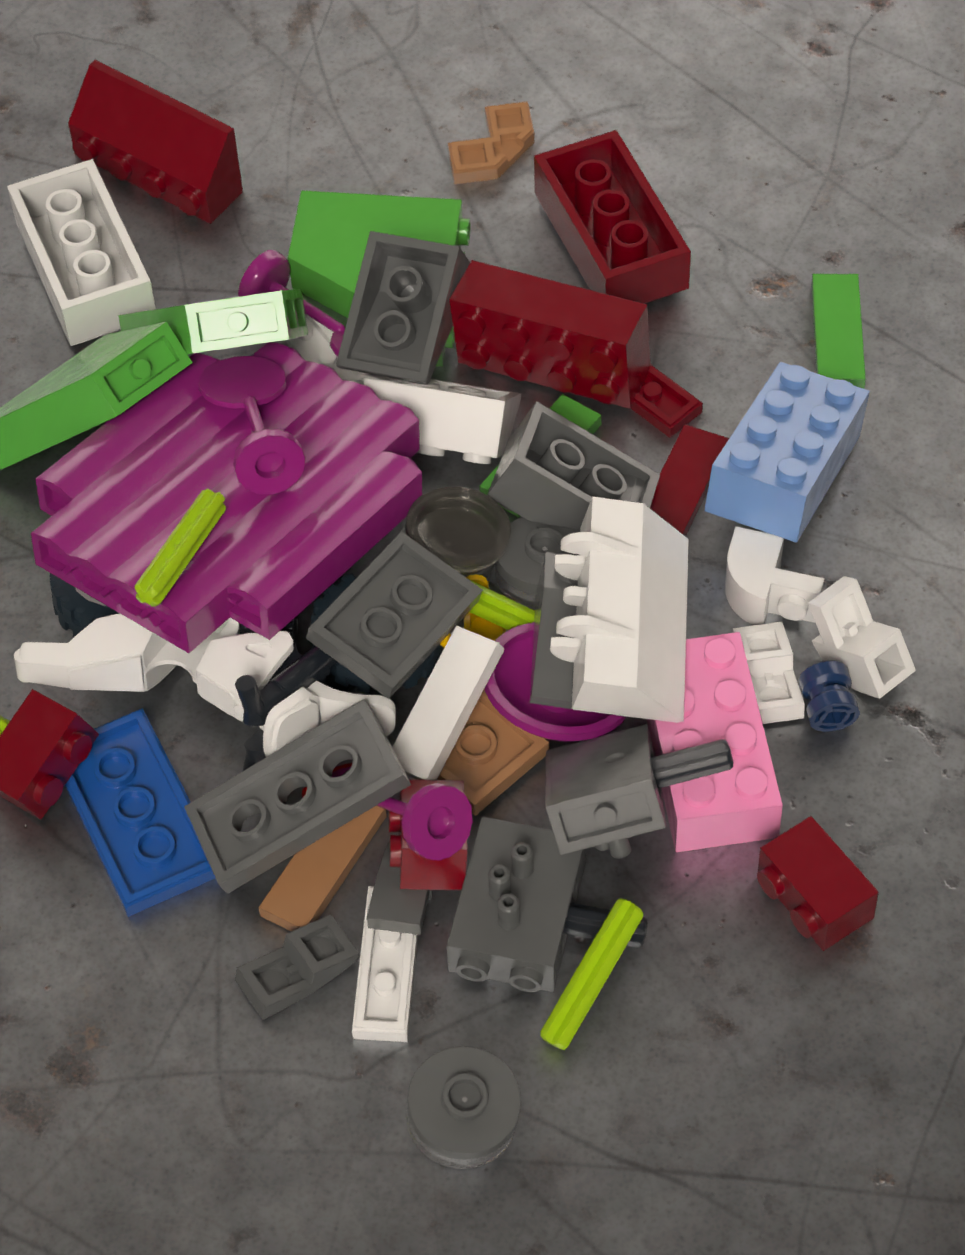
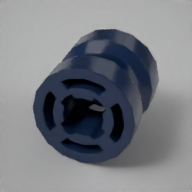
M824 661L806 668L800 674L799 683L803 697L810 701L806 710L812 728L822 732H833L852 725L859 718L860 711L856 696L849 692L852 681L848 667L844 663Z

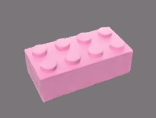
M740 632L686 639L684 721L675 723L646 719L655 754L659 756L724 739L728 742L731 749L733 768L728 771L662 788L675 852L774 839L780 833L783 804Z

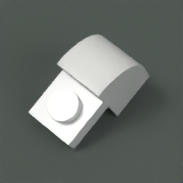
M736 526L728 550L725 581L726 597L734 612L752 625L765 624L768 613L781 615L789 620H804L815 623L808 602L823 592L824 578L780 569L784 538Z
M843 576L808 602L820 633L819 636L812 640L816 651L823 662L838 661L848 667L852 689L880 699L916 671L900 629L873 621L857 579Z

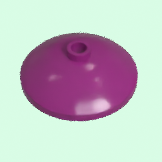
M534 622L512 628L495 640L505 650L484 689L495 709L520 729L550 740L582 741L609 733L626 718L624 716L530 703Z

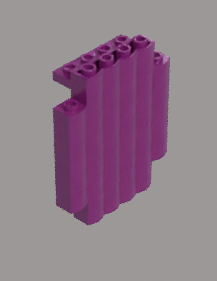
M273 342L266 343L251 356L266 358L279 364L286 373V388L278 398L258 406L264 428L281 429L291 433L301 444L306 461L303 474L297 483L286 491L273 495L256 494L247 490L238 481L233 466L237 447L243 439L253 433L246 409L221 407L205 400L199 391V376L206 367L220 359L194 353L189 357L193 362L123 413L107 421L35 478L40 510L51 515L48 520L31 533L35 564L187 653L193 651L229 618L270 640L422 503V471L410 459L420 450L419 419L410 408L393 401L381 400L368 386L342 380L331 367L305 361L291 347ZM210 489L214 493L220 492L225 497L223 502L226 506L225 512L163 601L154 607L147 603L139 602L136 598L135 584L200 492Z

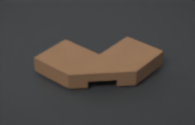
M528 101L485 106L488 138L448 142V154L454 185L498 179L534 144V129Z

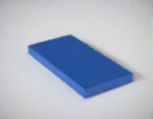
M143 708L94 728L99 735L92 744L89 755L77 766L65 784V788L127 916L130 917L216 879L184 806L191 802Z

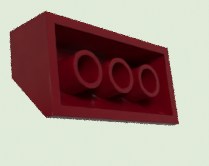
M97 60L89 64L68 121L74 154L82 161L93 159L96 166L110 172L115 178L122 181L126 180L145 190L150 196L161 198L171 203L189 216H196L210 224L214 222L243 193L234 128Z

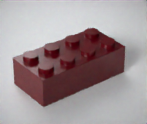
M617 130L534 155L535 195L590 290L644 304L689 289L691 250Z
M474 260L470 262L449 299L458 363L468 365L471 368L491 371L509 376L518 381L536 383L554 388L560 392H569L598 400L604 404H614L629 409L633 405L634 397L639 393L648 375L651 361L647 304Z

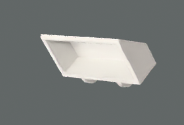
M592 497L581 524L580 532L572 533L562 538L560 550L579 555H555V569L566 578L578 580V586L566 587L563 592V601L568 605L577 606L576 615L562 618L557 622L556 633L567 637H551L550 650L557 658L574 662L573 710L679 723L684 721L689 539L644 503Z

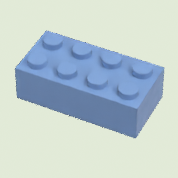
M779 362L712 464L704 511L797 543L861 435L870 391L854 386L845 380H835L808 371L799 365Z

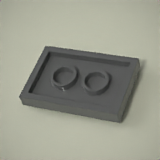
M401 531L309 627L306 639L386 698L390 699L479 602L483 590Z

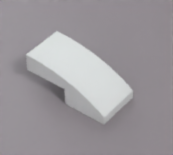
M783 622L733 628V633L740 632L762 723L768 724L803 719L805 703L793 671V652Z

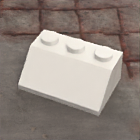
M378 375L367 377L364 380V385L371 388L381 400H389L405 405L414 412L415 416L419 419L420 450L417 453L444 456L445 450L463 452L462 460L479 464H491V457L498 458L503 455L511 436L521 400V393L437 379H430L428 385Z

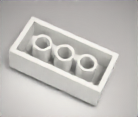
M93 159L7 186L16 224L70 346L121 330L118 315L156 309L151 281Z

